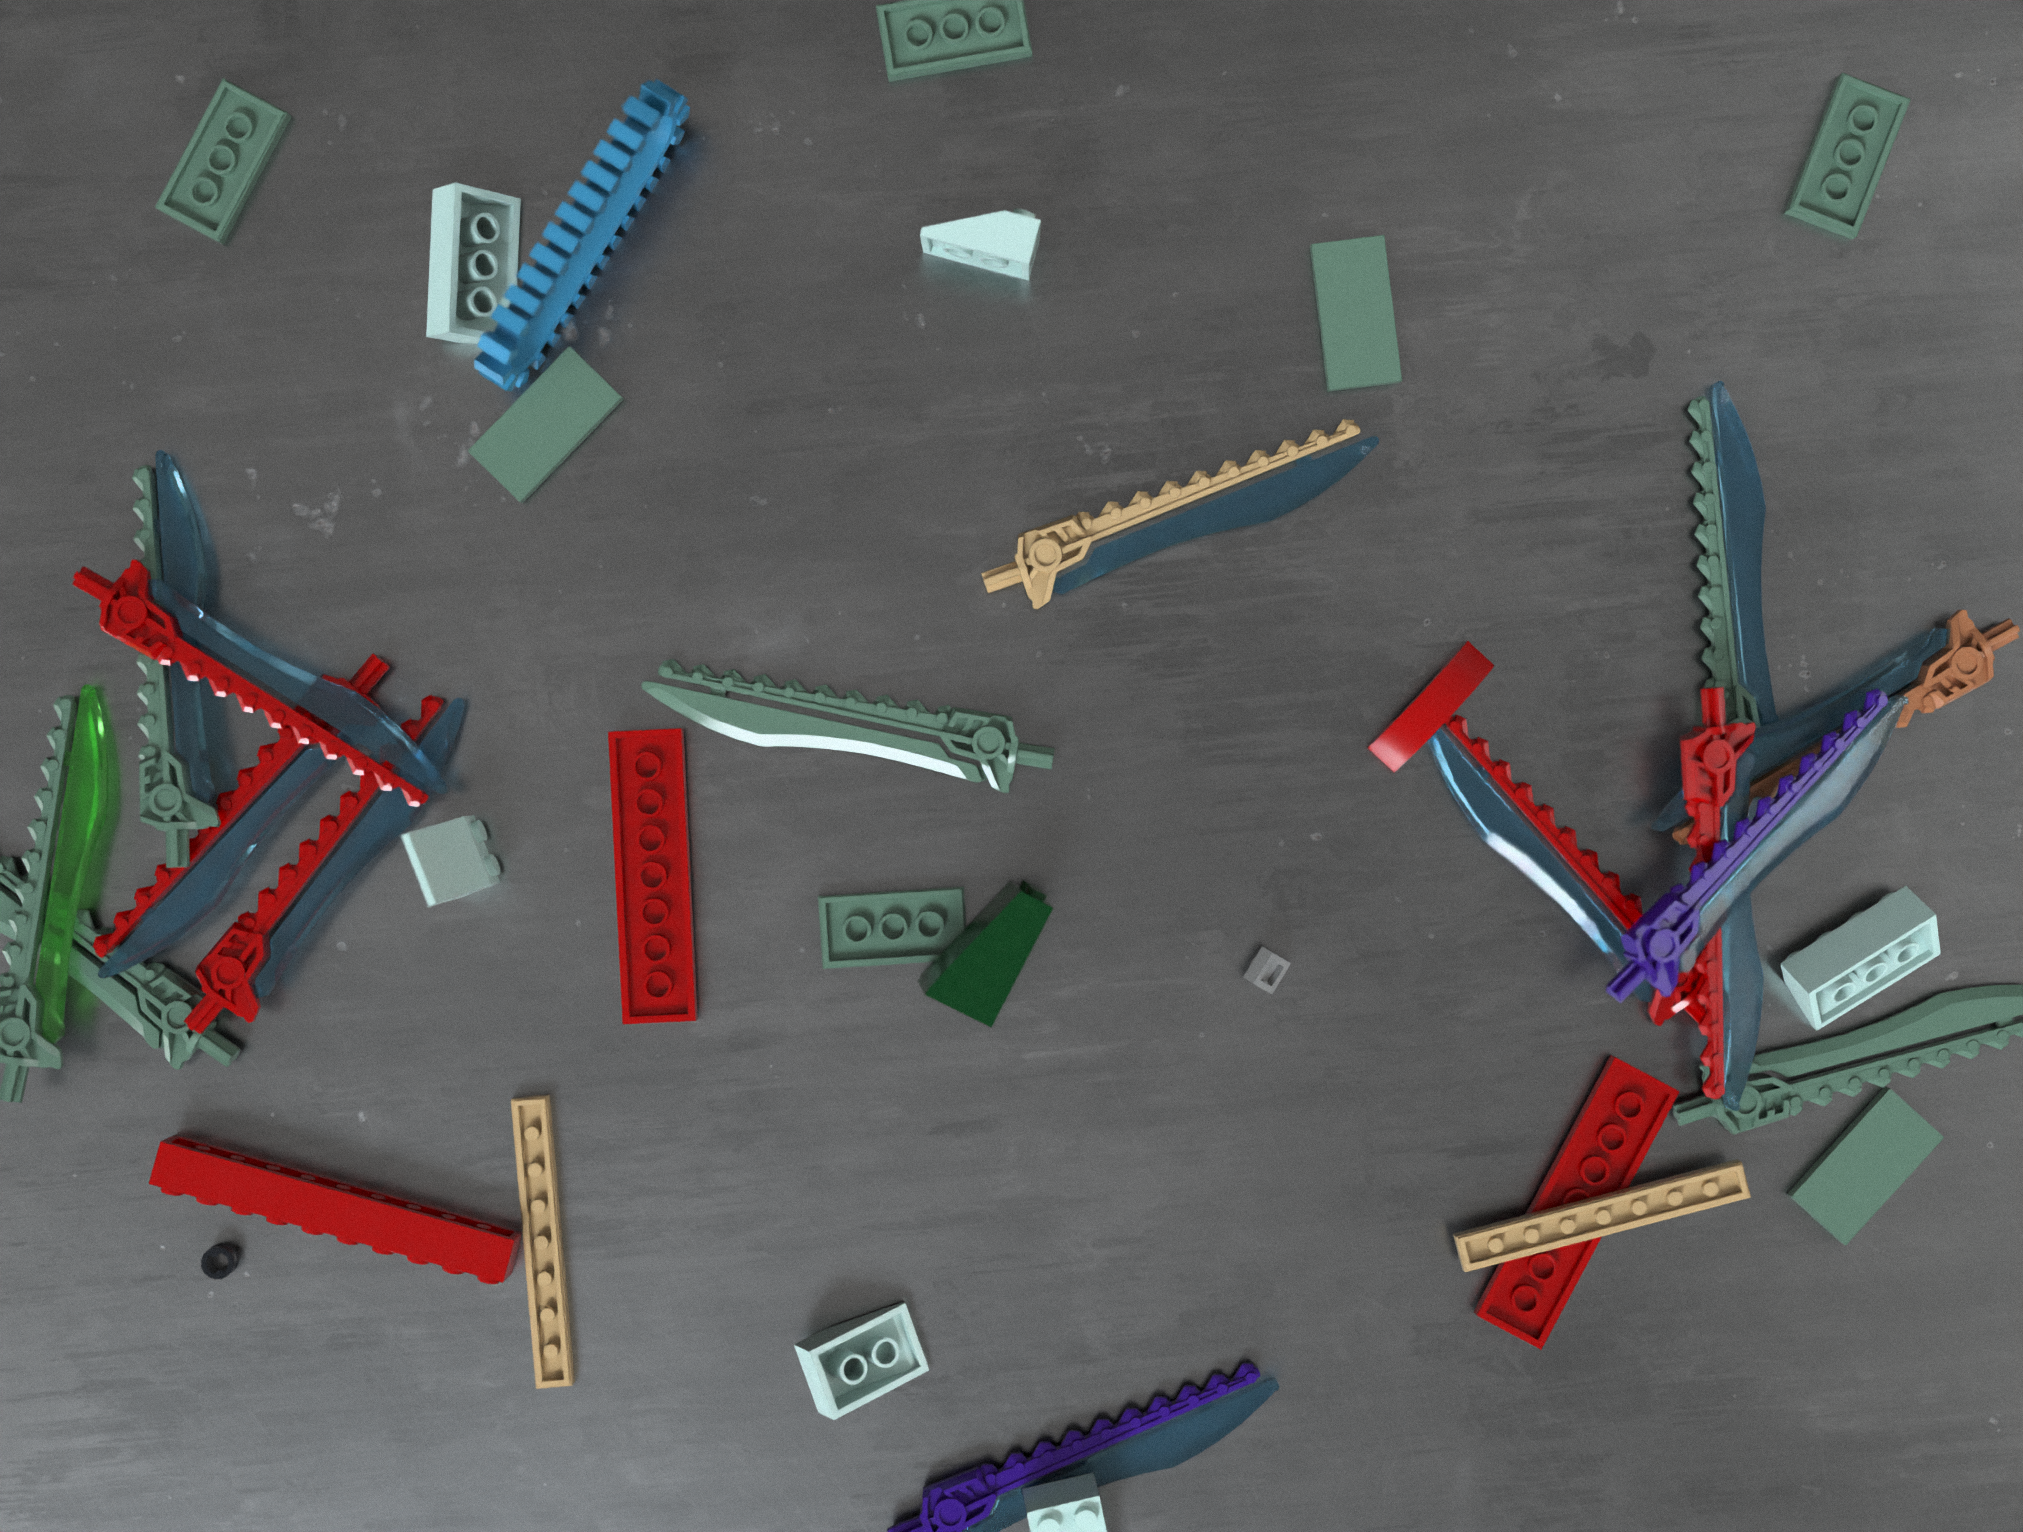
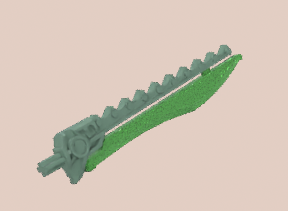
M89 684L83 685L81 688L72 752L69 749L75 710L77 708L75 697L72 695L59 696L53 704L61 720L60 725L52 727L46 735L54 749V755L49 758L46 757L40 765L48 784L47 787L39 788L34 796L42 812L41 817L34 818L27 827L35 841V847L30 850L27 849L21 857L29 876L28 879L21 880L15 888L23 906L22 910L14 911L8 920L16 934V940L8 942L2 950L10 969L9 972L1 973L0 1063L6 1064L0 1089V1100L5 1102L22 1103L29 1067L61 1069L64 1065L62 1049L56 1043L65 1036L64 1012L75 920L91 859L107 818L109 796V762L106 734L96 694L97 689ZM69 766L36 984H33L66 768Z

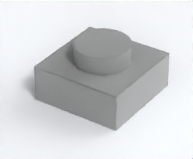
M1262 946L1258 954L1252 959L1243 977L1261 989L1273 994L1291 963Z

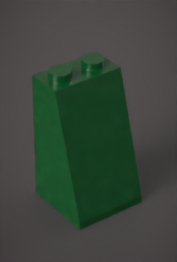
M1022 880L1020 885L1010 881L921 974L918 982L924 994L992 1027L1053 910V907L1046 901L1048 895L1042 892V889L1025 880Z

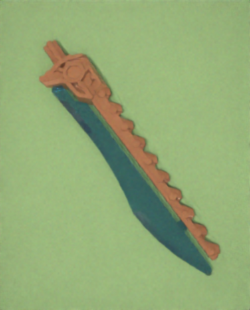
M1957 610L1947 620L1945 628L1932 629L1916 644L1842 692L1798 713L1756 728L1753 742L1736 761L1735 788L1841 725L1844 721L1845 713L1852 710L1860 712L1863 709L1867 691L1878 688L1879 691H1883L1888 696L1910 683L1908 688L1888 699L1887 705L1879 711L1841 753V757L1854 756L1863 738L1868 740V742H1880L1889 724L1894 725L1895 728L1907 727L1916 709L1921 711V713H1933L1935 709H1939L1982 686L1994 677L1993 661L1995 656L1993 651L2019 638L2018 632H2020V628L2018 625H2013L2012 620L2008 618L1980 633L1973 621L1968 618L1967 611ZM1842 728L1838 729L1835 732L1839 733L1842 730ZM1822 740L1734 792L1726 803L1720 807V826L1726 813L1729 811L1734 813V815H1746L1753 798L1756 796L1760 799L1766 796L1774 798L1778 790L1780 778L1788 774H1792L1795 777L1799 773L1802 756L1811 752L1817 755L1820 752ZM1683 787L1664 808L1657 820L1652 822L1651 828L1653 830L1666 831L1689 817L1684 807L1687 801L1683 797ZM1694 817L1674 829L1672 836L1680 845L1689 844L1686 837L1694 825Z

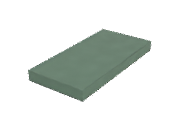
M903 0L876 5L889 82L1032 57L1033 52L1024 0Z
M1842 72L1836 79L1784 213L1849 239L1856 238L1911 99Z
M223 78L155 208L224 245L292 116L288 112Z
M1378 235L1311 244L1310 254L1327 392L1400 383L1402 381L1385 236Z
M569 346L473 444L468 452L519 502L524 503L624 399Z
M964 886L818 896L823 969L934 962L966 928Z
M1885 1086L1787 1195L1840 1243L1846 1246L1945 1137L1892 1089Z

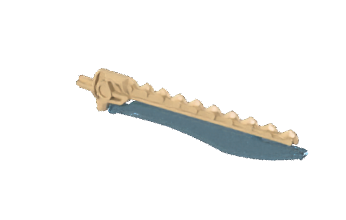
M1343 419L1332 436L1324 433L1325 430H1313L1301 447L1295 443V440H1284L1272 457L1266 451L1255 450L1243 467L1237 464L1236 461L1226 460L1215 477H1211L1207 474V471H1196L1186 487L1177 484V481H1166L1155 498L1149 495L1148 492L1137 491L1126 508L1119 505V502L1108 501L1100 515L1095 519L1089 515L1090 512H1078L1076 517L1071 515L1019 533L1017 554L1014 557L1015 561L982 572L981 575L989 594L1023 582L1027 596L1032 600L1033 609L1038 610L1050 601L1052 592L1063 595L1095 578L1168 546L1211 533L1270 522L1293 511L1317 497L1344 477L1378 445L1379 439L1377 436H1371L1312 460L1310 454L1350 439L1361 432L1360 427L1354 423V420ZM1296 461L1297 467L1096 547L1086 565L1062 575L1061 578L1056 577L1057 573L1081 562L1090 544L1094 541Z

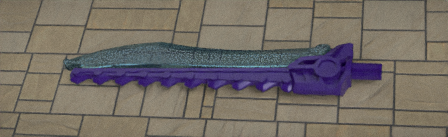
M1878 688L1867 691L1863 709L1860 712L1852 710L1845 713L1842 730L1839 733L1831 731L1824 734L1820 752L1817 755L1811 752L1802 756L1799 773L1795 777L1792 774L1781 777L1777 795L1774 798L1766 796L1759 799L1755 817L1752 820L1744 818L1737 821L1733 839L1730 842H1727L1725 839L1716 842L1712 859L1708 864H1705L1704 861L1694 864L1690 881L1685 886L1679 883L1670 887V892L1664 893L1621 936L1625 949L1624 957L1629 963L1605 985L1607 988L1606 992L1621 1003L1646 979L1653 988L1659 989L1661 996L1669 997L1678 983V973H1688L1695 965L1696 957L1759 883L1792 852L1838 818L1853 800L1884 752L1904 705L1909 703L1908 697L1895 695L1888 700L1887 695L1883 691H1879Z
M1242 1363L1235 1376L1231 1379L1226 1378L1224 1374H1213L1203 1390H1199L1193 1385H1184L1175 1401L1171 1402L1167 1397H1155L1146 1412L1141 1413L1138 1411V1408H1126L1118 1423L1115 1424L1109 1422V1419H1098L1090 1433L1085 1436L1080 1433V1430H1069L1059 1446L1055 1447L1051 1442L1040 1441L1031 1457L1026 1458L1022 1453H1011L1004 1466L1000 1469L994 1467L993 1464H982L980 1469L975 1467L923 1487V1503L920 1507V1515L888 1527L887 1531L999 1532L1027 1518L1022 1492L1024 1488L1094 1473L1097 1487L1133 1476L1173 1468L1214 1445L1241 1425L1275 1390L1278 1391V1381L1270 1377L1212 1403L1211 1401L1256 1382L1257 1378L1260 1377V1372L1257 1367L1253 1366V1363ZM1198 1407V1410L1000 1497L992 1514H990L997 1496Z

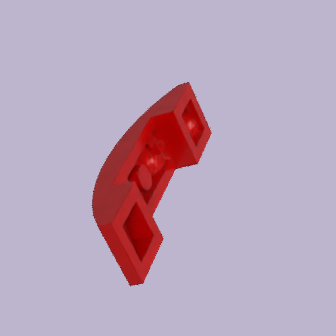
M1466 641L1442 667V670L1394 721L1390 722L1367 748L1391 771L1396 772L1451 717L1495 665L1469 641Z

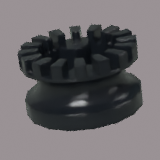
M218 1243L204 1253L201 1259V1268L204 1274L212 1279L227 1277L238 1265V1253L230 1244ZM221 1253L226 1256L228 1266L218 1269L213 1266L212 1257H216Z

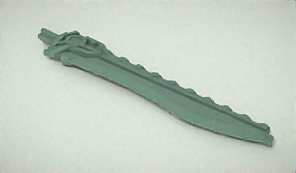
M674 659L663 661V664L658 669V675L711 687L710 694L652 681H644L641 684L644 691L686 718L716 732L759 746L824 748L864 753L931 769L975 783L988 779L992 788L1003 793L1010 791L1009 783L1013 780L1015 764L1050 770L1052 768L1055 748L1019 742L1020 738L1016 736L1012 716L953 707L952 709L949 705L940 706L934 714H931L919 700L909 701L903 709H900L887 694L876 697L877 699L873 704H870L857 689L847 691L846 695L839 699L826 684L816 686V689L810 694L796 679L785 681V684L780 689L765 674L754 676L755 679L751 683H747L735 669L723 671L724 674L717 678L705 664L693 666L694 669L690 673H686ZM732 691L940 736L952 753L978 760L981 766L977 767L976 764L950 758L939 743L726 697V692Z
M2 855L0 858V882L16 893V886L21 880L28 879L29 873H26V876H20L14 858ZM0 885V933L16 940V934L8 920L14 911L22 910L23 904L21 900ZM51 891L50 894H47L44 916L134 985L138 992L44 918L38 949L40 956L67 972L100 998L139 1032L153 1049L164 1048L165 1058L174 1069H182L184 1062L189 1060L198 1048L226 1067H229L232 1061L237 1059L241 1049L213 1030L217 1025L216 1018L202 1034L195 1030L192 1031L187 1027L188 1024L184 1022L186 1017L206 995L171 969H166L164 964L152 962L151 965H146L139 946L127 944L126 947L122 948L118 945L112 953H108L103 958H100L95 953L94 947H92L95 937L114 933L115 930L104 926L101 929H95L90 913L87 910L76 909V911L71 912L64 893Z
M2023 984L1987 985L1942 992L1889 1018L1846 1034L1747 1057L1729 1058L1727 1065L1724 1067L1725 1093L1721 1098L1712 1099L1702 1095L1672 1105L1674 1109L1672 1110L1673 1115L1680 1126L1712 1116L1718 1119L1727 1131L1735 1135L1788 1118L1790 1114L1796 1116L1803 1110V1102L1807 1100L1825 1107L1833 1100L1831 1097L1833 1092L1836 1091L1855 1097L1862 1091V1083L1869 1082L1884 1088L1892 1081L1890 1078L1892 1073L1895 1072L1914 1078L1921 1072L1920 1068L1923 1063L1943 1069L1951 1062L1950 1057L1954 1053L1973 1059L1980 1053L1979 1049L1982 1044L2002 1050L2009 1044L2010 1035H2017L2023 1038V1019L2016 1021L2012 1019V1017L2023 1015ZM1993 1022L1996 1024L1994 1027L1789 1082H1783L1765 1073L1739 1078L1740 1075L1746 1076L1769 1070L1788 1078ZM1701 1062L1699 1067L1703 1071L1702 1080L1704 1083L1710 1071L1709 1067H1705Z

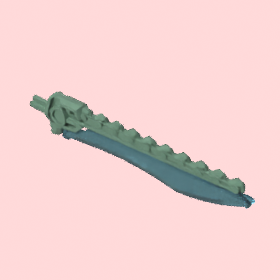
M1718 381L1710 387L1716 451H1714L1710 402L1706 400V396H1699L1691 400L1687 411L1699 424V429L1692 431L1689 442L1698 451L1701 459L1698 462H1694L1691 473L1702 485V491L1696 493L1692 504L1704 516V522L1697 525L1694 535L1706 548V553L1699 555L1696 564L1708 582L1705 586H1701L1698 598L1709 609V615L1706 618L1703 617L1699 627L1711 641V646L1708 649H1704L1701 658L1713 672V677L1706 680L1704 688L1724 687L1726 723L1741 722L1745 724L1747 722H1754L1756 725L1753 742L1736 761L1734 791L1736 792L1756 780V763L1785 760L1787 755L1783 743L1775 738L1781 726L1775 710L1762 617L1761 565L1766 513L1762 482L1744 425L1724 388L1725 383ZM1717 466H1718V472H1719V482H1720L1722 511H1723L1724 530H1725V539H1726V549H1727V559H1728V568H1729L1730 588H1731L1732 607H1733V616H1734V626H1735V636H1736V645H1737V655H1738V665H1739V674H1740V684H1738V675H1737L1736 655H1735V646H1734L1733 626H1732V617H1731V607H1730L1728 578H1727L1726 559H1725V549H1724L1723 530H1722L1721 511H1720V501H1719L1718 482H1717V472H1716V467H1717Z
M158 450L155 454L160 519H158L156 476L152 472L150 465H143L135 469L132 477L134 482L143 491V496L139 500L136 499L133 510L143 521V527L136 531L133 540L144 552V558L140 562L150 571L154 601L164 608L159 535H161L166 610L179 620L183 638L201 649L203 608L208 579L204 547L190 498L170 458L171 456L163 450ZM140 653L136 663L147 675V681L144 684H140L137 695L148 707V712L141 715L137 724L148 737V744L141 747L138 755L142 760L139 762L140 821L155 826L158 831H165L166 868L190 867L189 830L207 829L210 826L219 827L221 824L217 809L209 804L211 799L216 796L211 780L201 679L200 682L187 680L179 661L172 663V666H170L176 751L189 762L188 764L174 751L168 665H161L158 660H153Z

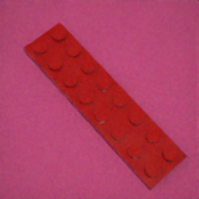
M684 728L608 732L622 1024L696 1021L698 1019Z
M1611 1055L1526 1214L1628 1188L1680 1091ZM1602 1237L1499 1263L1473 1312L1476 1316L1542 1350Z

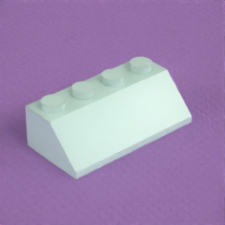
M456 182L433 189L426 337L457 343L478 344L482 333L494 332L498 322L492 319L491 315L498 304L508 308L511 301L503 296L511 283L517 286L520 198Z
M1904 886L1896 892L1884 895L1877 904L1866 911L1855 913L1845 924L1837 929L1823 933L1816 942L1803 950H1797L1788 955L1785 961L1780 963L1784 982L1811 1026L1818 1031L1940 955L1936 914L1907 886Z

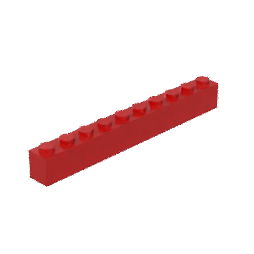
M173 1135L160 1141L149 1180L150 1185L161 1187L160 1191L168 1195L181 1196L186 1194L196 1197V1202L203 1205L215 1206L222 1204L231 1207V1211L239 1215L248 1216L254 1213L265 1216L267 1222L275 1225H288L290 1223L301 1226V1230L307 1234L322 1235L326 1233L337 1236L336 1240L340 1243L347 1245L362 1243L372 1246V1251L379 1254L392 1255L397 1253L405 1255L409 1262L426 1265L430 1262L442 1266V1270L450 1274L460 1275L464 1272L477 1276L479 1281L486 1284L503 1283L512 1274L522 1239V1231L178 1135Z

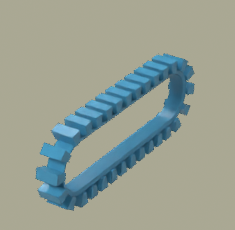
M658 79L655 82L648 80L641 85L638 99L631 95L622 106L624 114L628 117L624 123L614 119L607 130V133L614 137L611 144L602 139L593 152L601 157V160L598 164L588 160L581 174L589 179L585 185L576 180L568 192V195L575 198L574 203L571 206L563 201L555 213L556 216L563 219L562 222L557 226L550 221L542 236L550 240L547 246L536 243L529 254L530 257L537 260L535 265L531 267L524 262L516 275L524 281L519 288L511 283L503 296L511 301L508 308H505L498 304L492 313L491 318L497 321L498 324L494 332L482 333L477 347L483 351L474 359V366L479 370L478 373L502 389L511 392L514 385L520 388L528 381L530 369L527 367L529 365L538 370L544 363L546 357L541 353V350L545 344L554 348L561 337V334L554 331L556 326L559 324L566 329L574 316L567 312L568 307L572 305L578 309L586 297L578 291L582 285L591 289L598 276L591 273L592 269L596 266L603 270L610 259L609 256L603 253L605 248L609 247L615 251L622 237L616 234L617 229L620 227L627 231L635 219L627 213L631 207L639 212L647 200L640 195L641 191L645 188L652 192L659 179L652 175L654 170L657 169L664 173L671 160L664 156L670 143L672 145L680 144L685 131L678 126L682 125L689 118L690 107L686 105L689 99Z

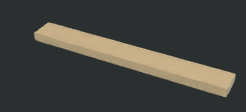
M550 1094L513 1097L511 1099L536 1389L572 1386L575 1383Z
M1736 1159L1454 1233L1453 1236L1461 1267L1464 1272L1751 1198L1742 1161Z

